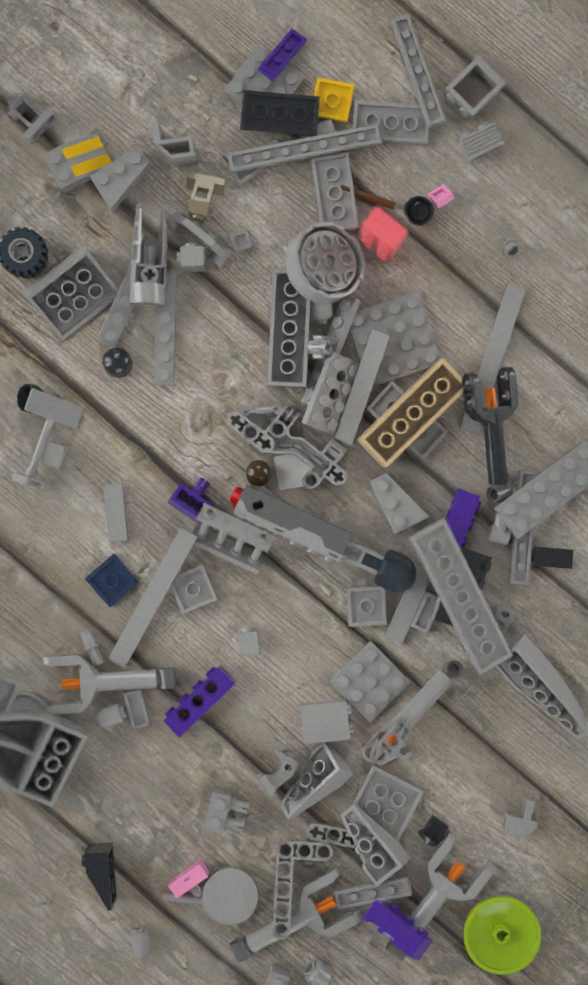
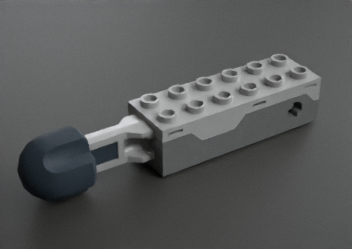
M246 485L244 489L235 487L230 501L234 508L233 514L237 515L236 518L246 523L250 521L259 529L265 530L266 528L272 531L271 534L275 535L278 539L285 537L289 539V544L298 548L300 545L307 547L306 551L317 556L320 553L324 555V560L333 564L335 561L340 562L342 559L375 575V585L388 591L404 592L414 584L417 575L416 567L412 560L392 549L388 550L385 556L351 541V532L249 485ZM259 500H261L264 504V508L256 510L254 508V502H259Z

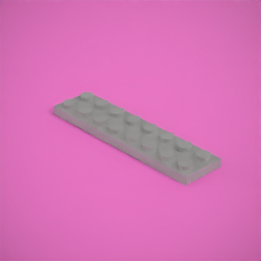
M442 519L409 537L477 673L480 675L512 657L513 655L446 520Z

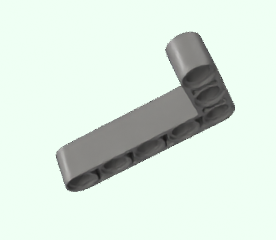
M283 841L278 845L273 913V934L277 939H285L290 934L294 859L327 861L333 854L330 845L326 843ZM283 844H288L291 847V853L287 856L282 855L280 852V847ZM303 845H307L310 848V854L306 857L301 856L299 853V849ZM322 846H326L329 849V855L325 858L320 857L318 853ZM282 864H287L290 867L289 874H280L279 867ZM281 884H286L289 887L288 894L281 895L278 892V887ZM280 904H285L288 907L287 914L280 915L277 912V907ZM280 924L285 925L287 928V932L284 935H279L276 932V927Z

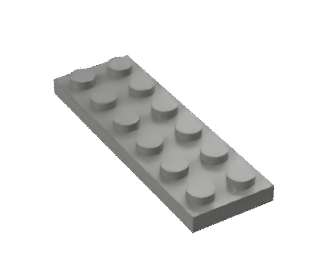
M586 441L581 442L494 507L516 539L522 537L588 487V443Z

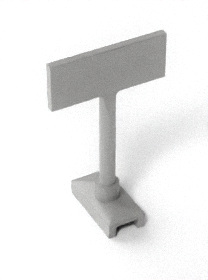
M31 389L24 410L45 417L46 422L30 466L27 467L25 474L14 472L12 480L43 490L45 483L36 479L37 467L54 422H58L77 429L84 407L37 389Z

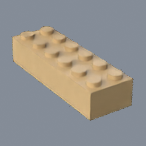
M444 358L439 359L357 441L383 468H387L463 393L462 377Z

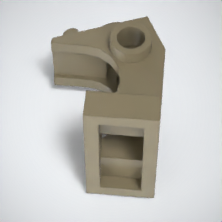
M188 171L186 188L193 191L191 198H187L185 209H188L189 216L192 219L201 221V223L209 221V214L212 215L214 210V203L211 202L214 194L224 196L226 179ZM198 192L208 193L207 199L197 197Z

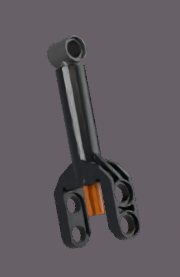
M503 367L498 372L499 405L496 403L495 387L485 388V408H483L482 386L478 375L471 372L464 374L462 377L464 412L472 420L480 422L484 427L488 482L493 485L487 489L486 496L488 501L493 504L502 502L512 495L511 487L506 484L508 483L503 431V422L514 413L518 405L516 373L512 367ZM505 371L508 373V380L505 379ZM470 377L473 379V386L470 384ZM507 390L510 393V399H508L506 396ZM472 396L475 399V405L472 404Z

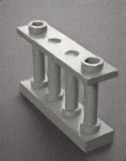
M204 503L196 519L201 521L202 525H196L193 533L198 535L194 546L258 575L266 558L261 552L262 550L268 552L275 535ZM209 526L220 530L219 534L208 530ZM229 534L238 539L234 542L227 539L226 535ZM244 542L255 546L254 551L243 546Z

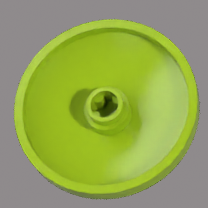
M500 895L486 898L473 907L464 923L463 939L466 950L475 964L487 972L506 975L522 970L533 961L540 947L541 930L535 914L524 902L514 897Z

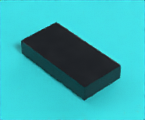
M534 546L533 566L572 569L574 550Z

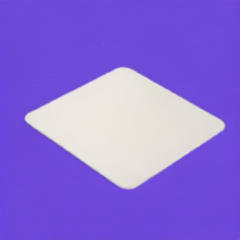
M295 455L274 457L280 490L304 486L302 479L310 469L306 463ZM312 475L306 477L308 485L313 484Z

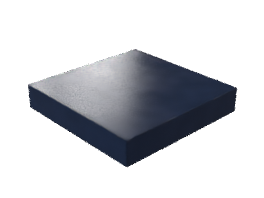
M115 554L111 555L85 578L109 608L139 583Z

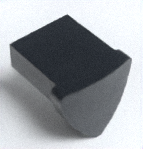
M432 814L418 833L426 844L436 847L449 826Z

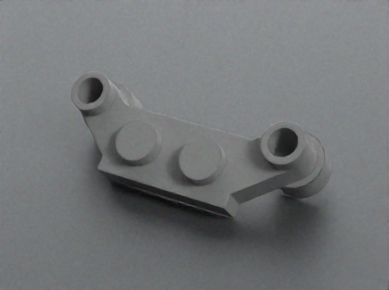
M177 210L172 217L167 218L168 229L174 233L180 227L213 253L208 260L216 268L221 269L225 264L224 261L231 254L224 246L220 247L215 241L216 238L207 231L205 233L200 229L201 226L194 219L190 221L180 210Z

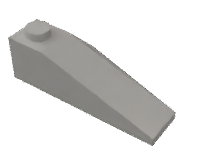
M327 742L321 743L308 757L309 762L305 769H301L299 772L300 777L296 784L290 787L280 805L288 820H291L340 788L354 775L347 761Z

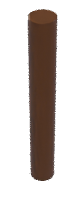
M341 184L342 190L350 192V187ZM354 188L355 197L392 210L395 207L396 202Z

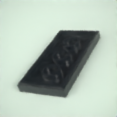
M243 90L240 130L317 136L320 97Z

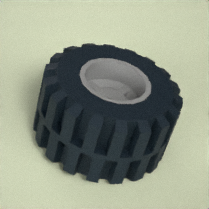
M15 227L14 231L10 229L7 231V235L3 234L1 237L3 240L2 242L0 241V262L10 274L18 278L27 279V276L32 278L35 277L36 273L40 274L42 267H46L47 264L45 262L49 258L47 255L49 251L42 237L33 229L29 230L27 227H23V229Z

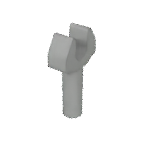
M404 742L387 762L378 764L379 767L396 758L402 759V761L408 760L412 754L410 750L400 753V749L405 747L407 743Z

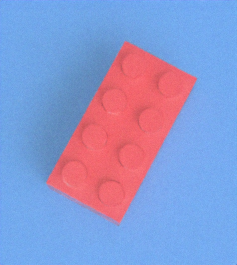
M376 206L361 226L360 244L368 250L370 248L376 252L375 255L381 261L387 260L390 262L403 245L408 230Z

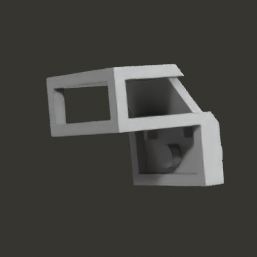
M151 122L148 134L152 145H155L157 151L170 161L174 167L198 164L192 136L164 140L159 122ZM190 150V152L170 154L171 152Z

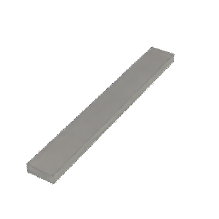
M374 124L227 153L230 172L236 173L381 145L382 141L379 125Z
M509 282L506 285L477 373L481 380L483 408L486 407L485 388H493L526 291V288ZM472 396L471 401L475 405V399ZM464 413L460 429L479 434L481 423L472 420Z
M184 527L179 529L108 658L109 660L124 668L126 667L198 535Z

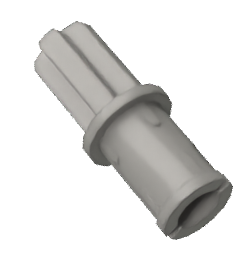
M91 628L79 632L85 645L84 650H87L92 665L98 666L102 664L103 659L97 646L99 644H96Z

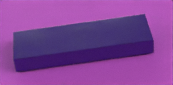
M291 28L259 66L258 71L274 82L306 44L307 39Z

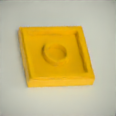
M317 77L314 96L320 97L318 118L331 119V121L347 124L355 84Z

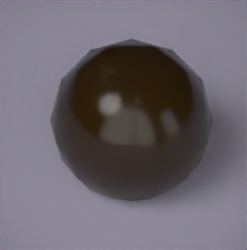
M263 460L250 462L246 467L248 482L254 486L267 484L272 476L269 464Z

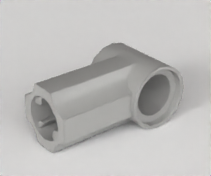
M496 512L494 524L491 525L488 541L507 545L511 531Z

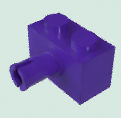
M204 478L199 479L193 490L180 483L168 501V504L198 524L201 521L196 519L204 503L212 506L211 503L202 498L210 486L208 481H206L203 487L201 486L205 481Z

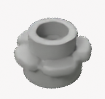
M515 239L512 241L507 240L504 242L501 252L505 256L512 258L519 253L520 246Z

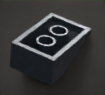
M113 842L90 844L87 850H85L84 855H82V867H85L86 875L109 911L113 909L117 900Z

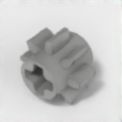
M322 335L313 336L314 340H310L308 343L309 354L313 355V358L326 359V354H330L332 350L330 340H326L327 337Z

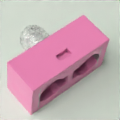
M200 859L171 879L168 887L176 898L188 890L191 891L193 896L200 897L203 894V888L199 883L209 876L210 871Z

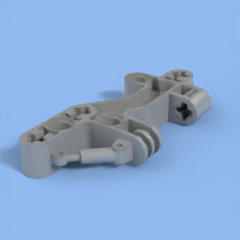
M289 403L284 408L275 404L256 407L255 410L245 409L242 414L232 412L228 415V426L261 453L295 455L306 463L310 469L302 479L305 488L315 489L324 478L334 486H341L346 482L347 474L337 463L346 453L347 449L332 438L323 451L320 452L304 438L291 436L289 430L302 413L299 412L297 414L295 408L291 409L289 407ZM254 413L256 415L275 413L277 416L266 430H261L246 418L249 414ZM281 416L285 418V422L287 420L290 422L288 427L279 420ZM232 417H240L239 422L244 425L245 421L248 423L244 426L242 432L239 431L241 426L238 424L232 425ZM275 425H280L283 427V433L276 435L273 433L272 428ZM254 428L256 436L253 438L247 437L245 434L246 430ZM260 433L263 435L261 437L263 441H270V449H262L263 444L260 441L257 444L254 443ZM332 466L335 468L333 470L335 474H342V482H335V476L332 474H330L329 477L326 475L331 470ZM309 475H313L316 478V484L313 486H309L306 483V477Z

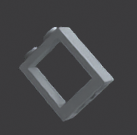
M478 55L446 87L444 94L449 103L455 104L459 108V112L463 117H468L472 120L504 88L506 82ZM473 69L493 88L474 108L454 90Z

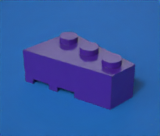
M375 900L362 919L366 922H373L378 927L377 931L383 934L384 932L392 940V943L410 958L420 960L433 941L428 937L429 933L422 927L418 928L414 924L415 920L412 917L402 914L400 912L401 908L394 902L390 904Z

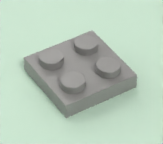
M204 564L176 575L171 584L182 614L218 600Z
M380 586L346 588L348 627L387 625L384 588Z

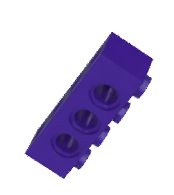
M220 665L217 668L213 666L206 673L208 677L203 682L199 680L192 687L194 691L190 695L184 694L178 700L180 704L176 708L172 706L165 713L166 718L164 722L179 738L235 684L236 681ZM209 682L216 683L217 690L210 691L207 688V684ZM199 695L203 698L204 702L196 704L193 697ZM187 709L190 716L187 718L182 717L180 710Z

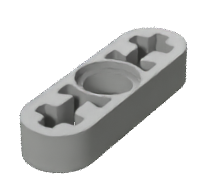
M317 821L311 822L307 826V836L313 841L356 848L349 838L344 837V841H341L343 831L346 832L345 836L349 837L346 828L343 826ZM314 827H318L319 831L324 832V828H327L325 833L326 838H323V833L319 832L316 835H313V832L310 831V829L313 830ZM337 830L340 836L338 839L333 840L329 837V832Z

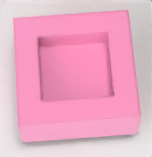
M444 184L428 193L429 199L437 208L446 205L454 199L453 193Z

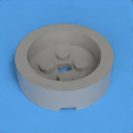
M319 222L306 228L290 242L285 257L287 275L294 288L306 299L319 304L337 302L354 292L363 279L365 272V259L360 244L353 235L350 236L343 230L344 227L335 223ZM326 256L331 258L332 266L327 264L326 261L324 262Z

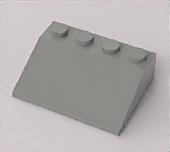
M82 245L23 292L29 302L63 341L112 303L119 289L85 245Z

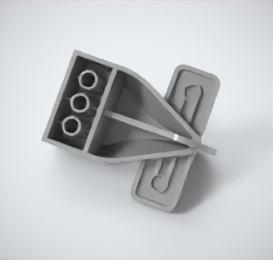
M0 673V783L17 794L53 807L88 736L79 723L44 711L26 709L9 712L20 689V685L16 679Z

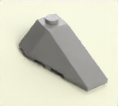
M355 803L340 815L349 837H352L354 841L355 851L357 855H360L363 870L376 887L402 868L411 858L397 840Z

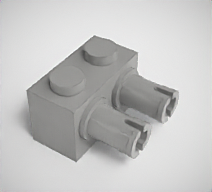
M214 788L204 830L223 834V830L229 829L243 833L245 821L229 818L227 813L232 810L247 814L250 802L233 799L231 796L232 791Z

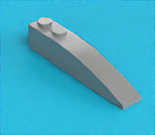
M525 633L509 642L507 645L513 656L495 667L519 693L523 691L530 697L529 701L533 704H539L545 709L544 713L549 717L552 716L559 720L558 724L575 738L580 739L588 735V721L582 709L548 659Z

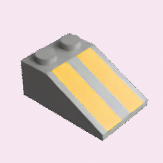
M97 133L60 145L43 154L59 188L64 194L90 181L91 175L112 163Z

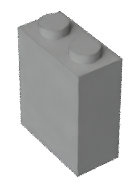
M346 698L301 703L305 744L351 740L350 734H354L353 722H349L348 715H352L351 704L346 702Z

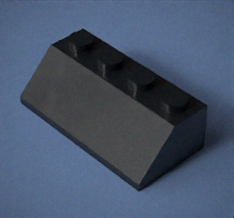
M459 546L480 590H482L485 585V576L491 568L492 557ZM438 596L431 619L453 626Z

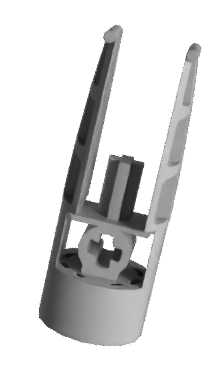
M139 203L135 208L136 215L131 252L130 305L150 308L165 306L167 206L161 210L158 265H155V247L144 246L143 264H139L142 204ZM136 269H142L138 275L140 282H135ZM160 270H161V284L156 283V280L158 279V276H159L158 271H160ZM147 272H150L149 275H152V278L149 280L144 276Z

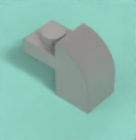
M525 796L521 814L505 811L501 827L503 834L525 837L536 829L538 822L532 815L535 816L537 804H535L533 798Z

